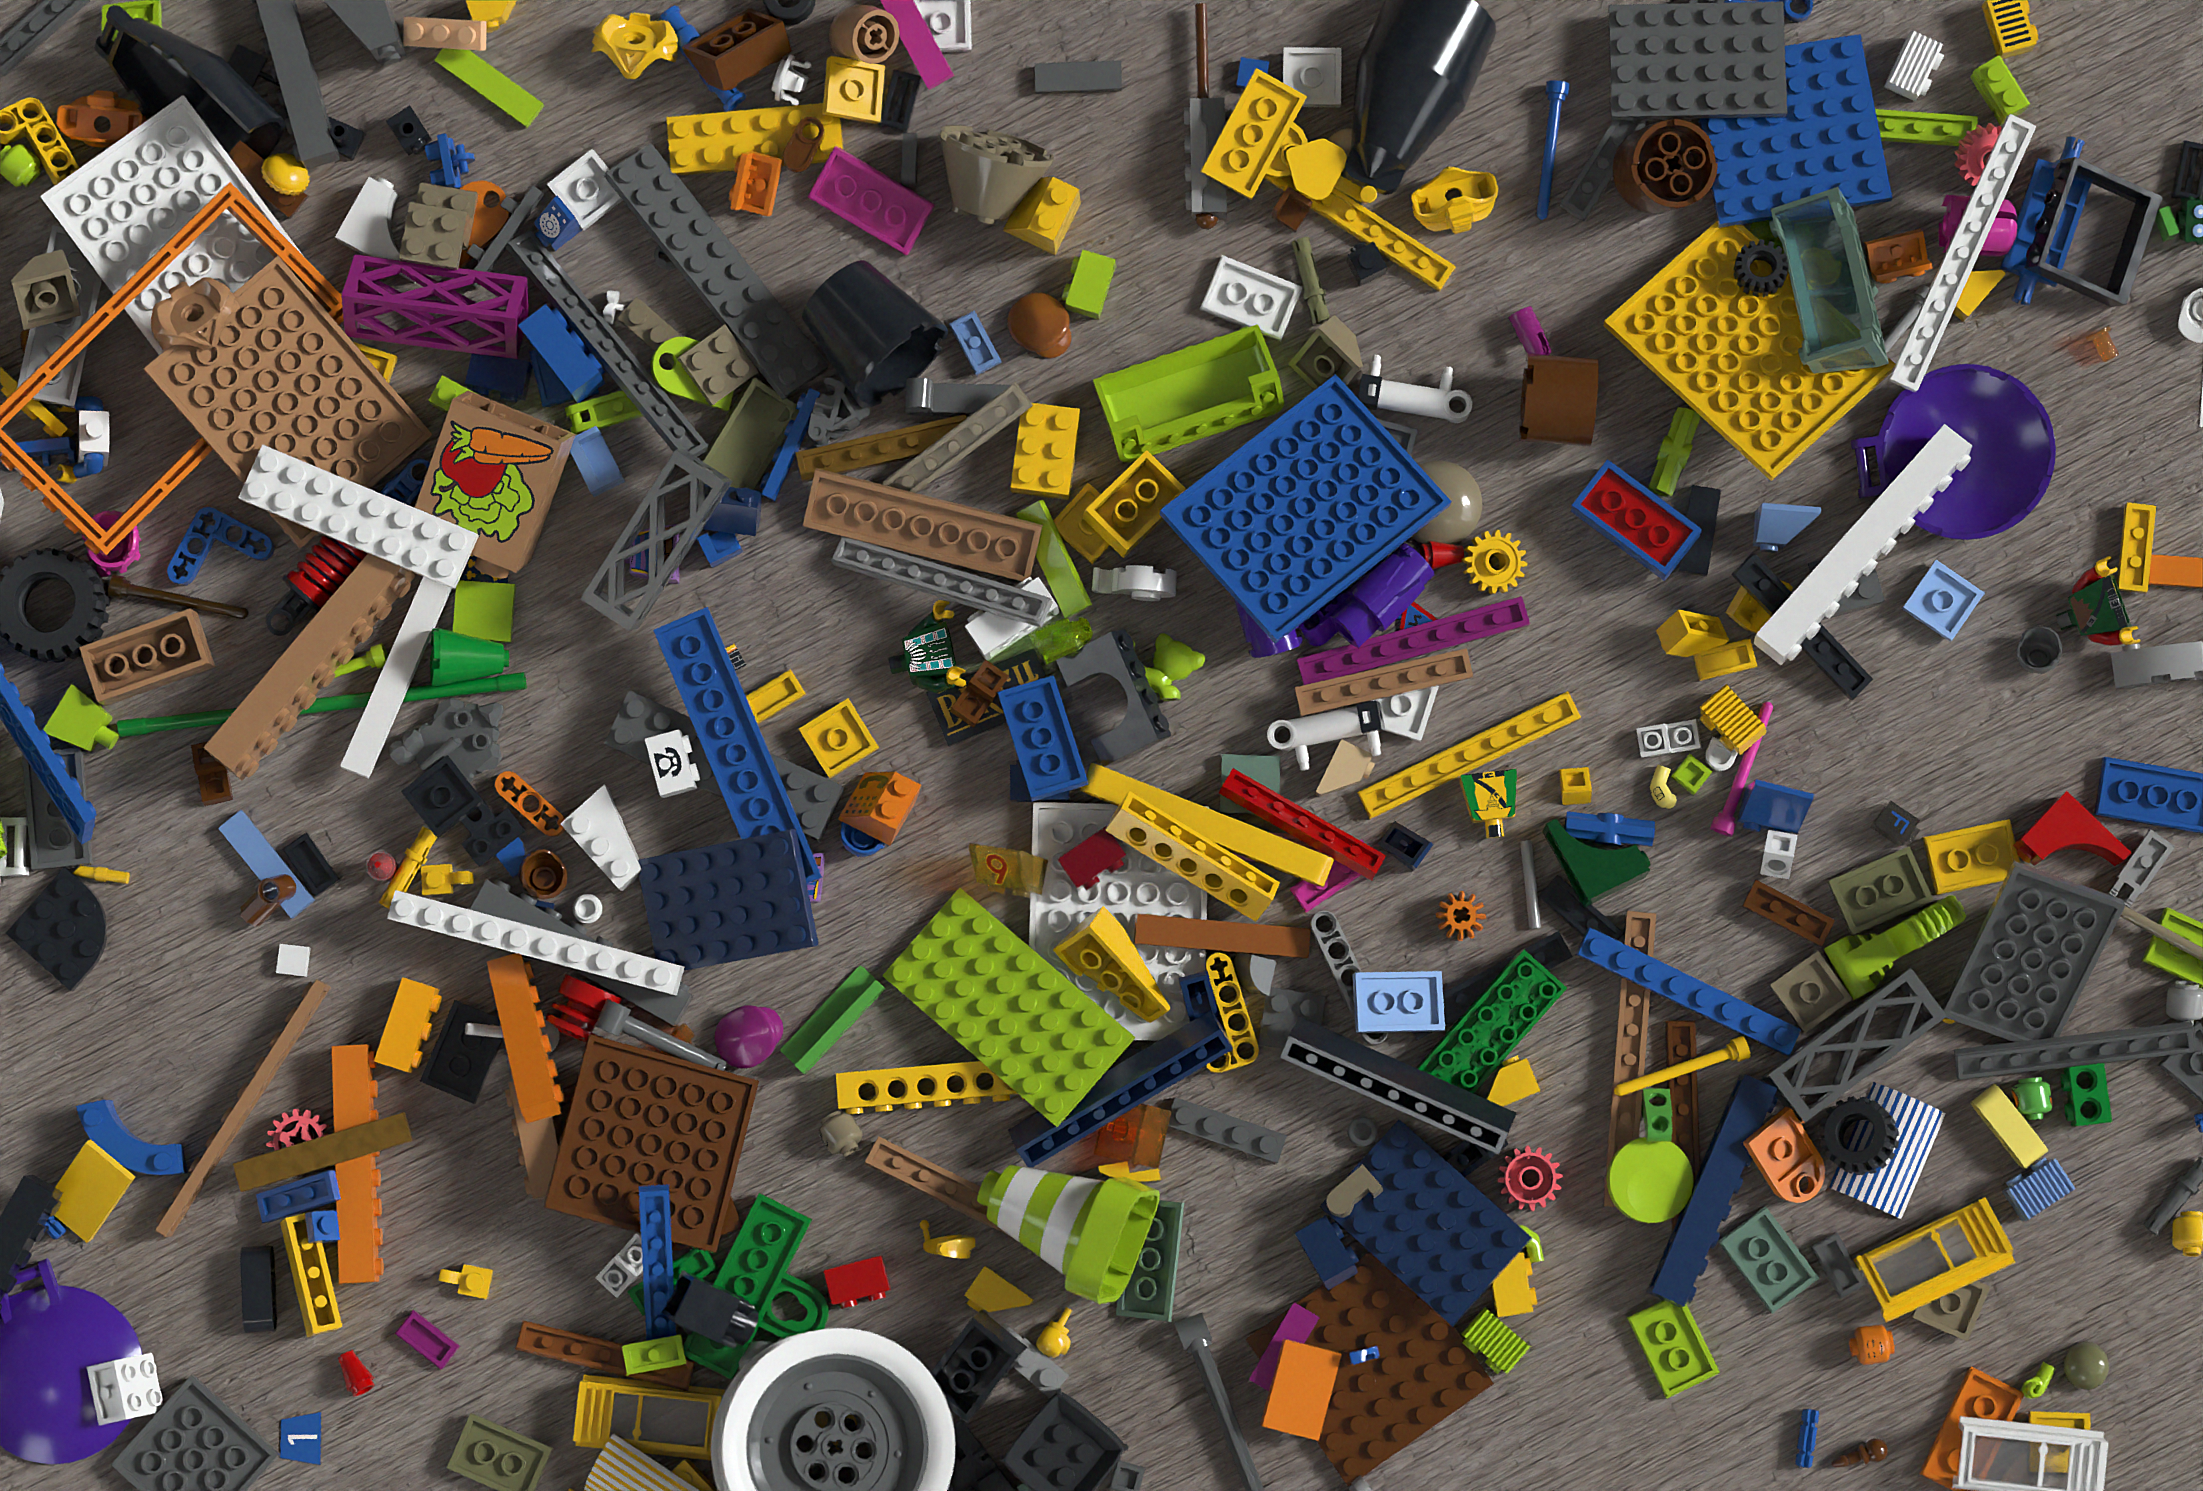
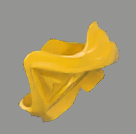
M635 12L630 13L629 18L611 14L605 17L593 30L595 35L592 39L593 47L591 53L597 51L605 53L627 79H637L643 70L657 59L662 58L673 63L677 61L678 45L676 42L678 39L668 21H650L649 14Z
M1447 166L1435 178L1413 192L1411 196L1413 214L1423 226L1434 232L1450 228L1454 234L1469 231L1472 228V222L1487 218L1494 207L1498 194L1495 176L1488 172L1466 171L1457 167ZM1451 189H1456L1462 194V196L1453 198L1450 201H1447L1445 198L1446 193Z

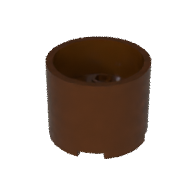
M1680 119L1661 121L1634 131L1622 141L1613 160V178L1618 192L1635 209L1653 214L1672 211L1699 201L1708 193L1717 175L1718 163H1716L1714 150L1710 143L1711 139L1697 125ZM1667 160L1671 161L1670 166L1673 170L1668 171L1669 165L1666 163Z
M1526 354L1527 368H1524L1520 403L1522 426L1519 427V441L1591 446L1597 407L1598 359Z

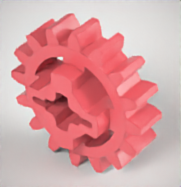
M293 1109L292 1117L284 1112L282 1113L283 1122L273 1121L277 1129L276 1131H268L267 1134L273 1137V1141L266 1143V1145L274 1147L276 1151L282 1149L281 1142H284L286 1147L296 1145L297 1143L293 1142L294 1137L301 1136L303 1140H313L314 1137L310 1132L311 1126H313L318 1138L326 1136L324 1131L329 1128V1125L319 1124L322 1118L320 1115L311 1118L310 1110H305L303 1116H301L299 1109ZM299 1121L295 1129L289 1132L284 1131L287 1126Z

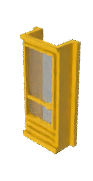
M1986 1197L1853 1259L1859 1271H1863L1881 1305L1880 1313L1886 1323L2015 1263L2012 1256L2013 1247Z
M584 1374L583 1381L579 1383L573 1441H576L575 1446L603 1449L611 1436L615 1434L642 1453L712 1461V1430L725 1389L690 1386L688 1391L642 1380Z

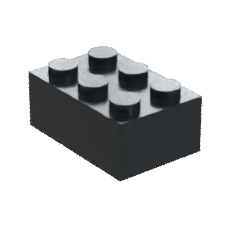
M980 1310L969 1321L930 1373L939 1385L949 1409L965 1422H968L990 1397L1027 1349V1346L984 1311Z

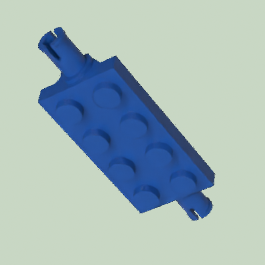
M2068 136L2060 160L2072 157L2079 158L2085 142L2081 139L2075 142V137ZM2037 159L2016 222L2018 226L2015 242L2011 250L2004 255L2000 269L2017 274L2020 277L2014 296H2012V301L2018 303L2022 298L2021 305H2030L2037 282L2056 287L2058 284L2024 267L2027 261L2026 252L2033 243L2036 234L2035 226L2043 214L2045 208L2044 199L2052 187L2054 181L2053 173L2060 160L2048 162ZM2074 176L2045 261V263L2061 270L2063 269L2091 186L2090 182Z

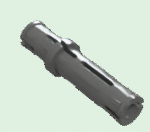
M2199 1156L2197 1158V1161L2184 1176L2180 1175L2177 1179L2179 1183L2147 1222L2143 1224L2155 1236L2159 1237L2160 1233L2192 1194L2196 1195L2200 1191L2198 1187L2203 1182L2202 1157Z

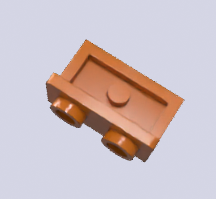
M755 151L742 153L737 158L735 164L737 177L729 193V200L732 201L730 209L735 211L742 209L764 216H771L783 159Z
M1921 229L1864 242L1868 269L1876 282L1879 281L1882 284L1896 281L1899 276L1908 275L1909 277L1923 275L1925 270L1932 269V262L1927 257L1924 232Z

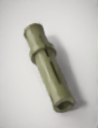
M1298 238L1297 241L1293 240L1291 244L1305 293L1303 298L1304 301L1308 302L1313 325H1322L1330 319L1325 301L1326 290L1322 288L1310 238Z

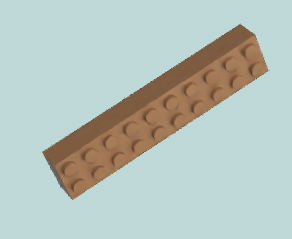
M368 553L204 746V749L241 781L246 777H251L259 767L258 762L262 757L274 751L278 745V738L284 731L289 732L297 722L296 717L300 712L312 706L316 700L315 695L322 686L327 687L333 681L336 669L341 664L345 665L354 655L353 650L360 641L363 643L371 636L373 632L372 627L376 622L388 616L392 610L391 605L398 597L402 598L410 589V582L416 575H420Z

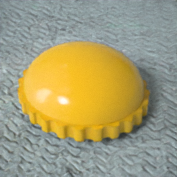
M272 154L271 157H267L261 167V173L266 180L265 182L281 194L299 195L301 192H304L310 182V176L301 161L297 162L295 156L291 154Z

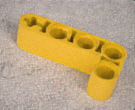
M25 98L0 110V124L8 123L12 126L8 131L0 130V143L10 144L26 136L54 186L79 169L78 164L46 109L38 99ZM27 111H34L38 116L29 119L23 114ZM48 135L52 140L48 143H42L38 140V137ZM62 159L67 164L63 167H55L52 165V162Z
M1214 953L1206 962V971L1209 974L1223 1027L1233 1047V1050L1224 1054L1226 1063L1223 1067L1214 1068L1210 1063L1206 1065L1210 1072L1216 1074L1249 1065L1256 1060L1259 1054V1046L1232 961L1224 953ZM1215 959H1219L1221 963L1226 962L1227 966L1223 969L1225 978L1231 976L1233 981H1223L1217 986L1215 985L1214 980H1220L1217 970L1212 971L1210 968L1214 965ZM1232 987L1236 992V999L1231 1003L1223 1002L1219 997V992L1222 988ZM1231 1016H1242L1245 1020V1027L1240 1031L1232 1030L1228 1025V1020ZM1249 1043L1252 1045L1254 1054L1251 1058L1242 1059L1239 1057L1237 1048L1240 1044Z

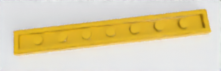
M1266 174L1264 176L1266 180L1283 191L1288 186L1296 190L1291 174L1285 177H1272ZM1333 188L1328 197L1322 200H1314L1299 192L1313 202L1312 210L1360 241L1366 242L1367 245L1374 242L1380 254L1438 292H1440L1456 268L1449 261L1335 188Z
M1567 691L1361 790L1357 794L1369 819H1372L1458 778L1460 775H1464L1580 719L1581 716Z

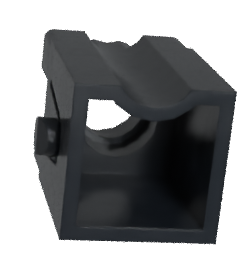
M682 1270L676 1282L675 1290L661 1312L671 1321L681 1325L687 1334L692 1335L694 1331L732 1349H735L736 1344L743 1346L749 1341L757 1326L759 1317L758 1311L754 1309L755 1306L744 1300V1298L685 1270Z

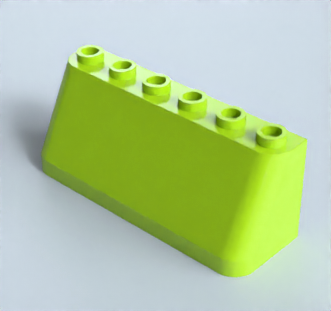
M1258 324L1244 327L1236 332L1217 336L1209 341L1187 346L1182 350L1167 355H1160L1155 359L1134 364L1123 370L1107 373L1093 379L1117 454L1123 462L1136 461L1146 450L1151 455H1155L1274 415L1282 410L1285 404L1278 372Z

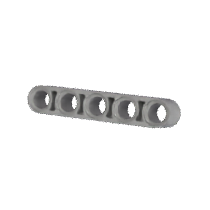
M1319 911L1311 920V931L1355 1022L1353 986L1343 984L1341 974L1346 970H1352L1355 973L1362 971L1335 915L1329 911ZM1318 918H1329L1332 922V929L1326 933L1320 932L1316 928V920ZM1335 943L1342 945L1345 950L1344 957L1333 959L1328 952L1330 945ZM1360 1033V1035L1369 1045H1378L1386 1039L1388 1033H1383L1381 1038L1377 1040L1369 1038L1367 1033Z

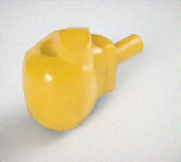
M1067 1307L1064 1309L1058 1322L1050 1321L1036 1341V1347L1050 1358H1055L1060 1354L1065 1355L1069 1350L1071 1343L1068 1336H1066L1069 1330L1064 1325L1072 1310Z

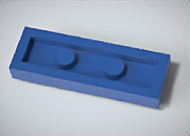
M326 1171L256 1194L262 1223H270L341 1200L335 1171Z

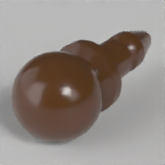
M1873 1438L1867 1441L1865 1446L1862 1444L1858 1445L1859 1451L1841 1455L1832 1461L1831 1465L1833 1467H1846L1861 1460L1864 1461L1865 1465L1869 1461L1880 1462L1886 1458L1888 1448L1883 1440Z

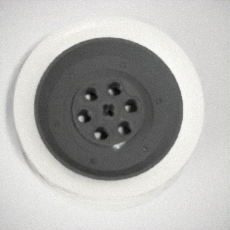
M847 1328L821 1329L793 1335L770 1345L755 1355L734 1377L724 1393L714 1419L711 1438L712 1468L719 1491H947L955 1460L954 1427L949 1407L939 1385L925 1366L909 1351L897 1343L871 1332ZM819 1411H823L828 1418L827 1424L823 1428H819L814 1421L815 1415ZM849 1414L853 1415L857 1420V1426L853 1431H848L844 1426V1419ZM802 1435L806 1436L810 1441V1447L804 1453L798 1450L796 1444L798 1438ZM837 1441L838 1444L835 1447L839 1448L838 1452L829 1454L828 1450L830 1448L827 1446V1443ZM860 1442H864L869 1448V1453L864 1459H860L856 1454V1446ZM814 1463L818 1464L822 1470L818 1480H812L808 1474L809 1467ZM844 1466L851 1471V1479L846 1484H843L838 1479V1472Z

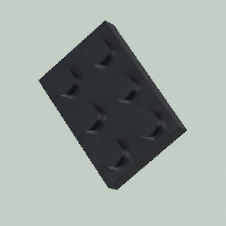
M454 1000L420 1082L476 1104L503 1038L465 1034L466 1023L501 1026L498 1017Z

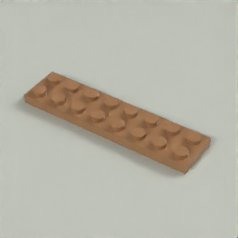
M818 468L814 473L803 522L804 527L1019 581L1031 577L1043 527L1041 524Z

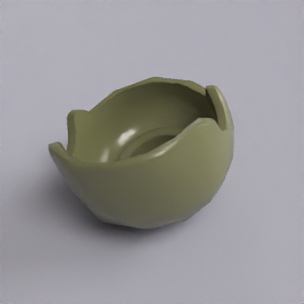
M2082 1341L2068 1349L2063 1362V1370L2067 1380L2076 1388L2092 1390L2101 1386L2109 1373V1361L2101 1347L2093 1342Z

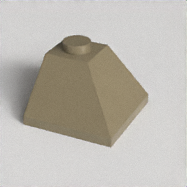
M63 249L34 256L11 279L24 330L81 315L70 267Z
M1335 315L1317 328L1289 362V365L1314 390L1335 374L1347 385L1363 366L1356 335Z

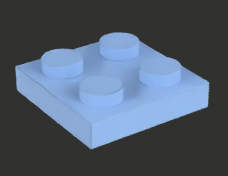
M1935 560L1902 609L1951 642L1984 595V592L1938 560Z

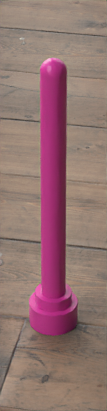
M1770 702L1762 704L1757 717L1764 723L1765 727L1773 710V705ZM1762 737L1744 752L1723 811L1713 818L1710 829L1719 834L1732 836L1736 824L1734 823L1735 818L1733 815Z

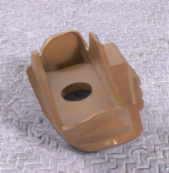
M203 277L190 287L187 282H181L169 289L170 298L156 303L153 307L151 330L163 350L178 344L191 345L208 350L218 344L224 322L240 306L229 287L215 279Z

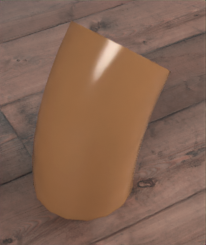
M853 5L844 8L834 17L829 27V43L837 57L877 64L885 61L894 52L898 44L900 32L896 19L887 11L874 6Z

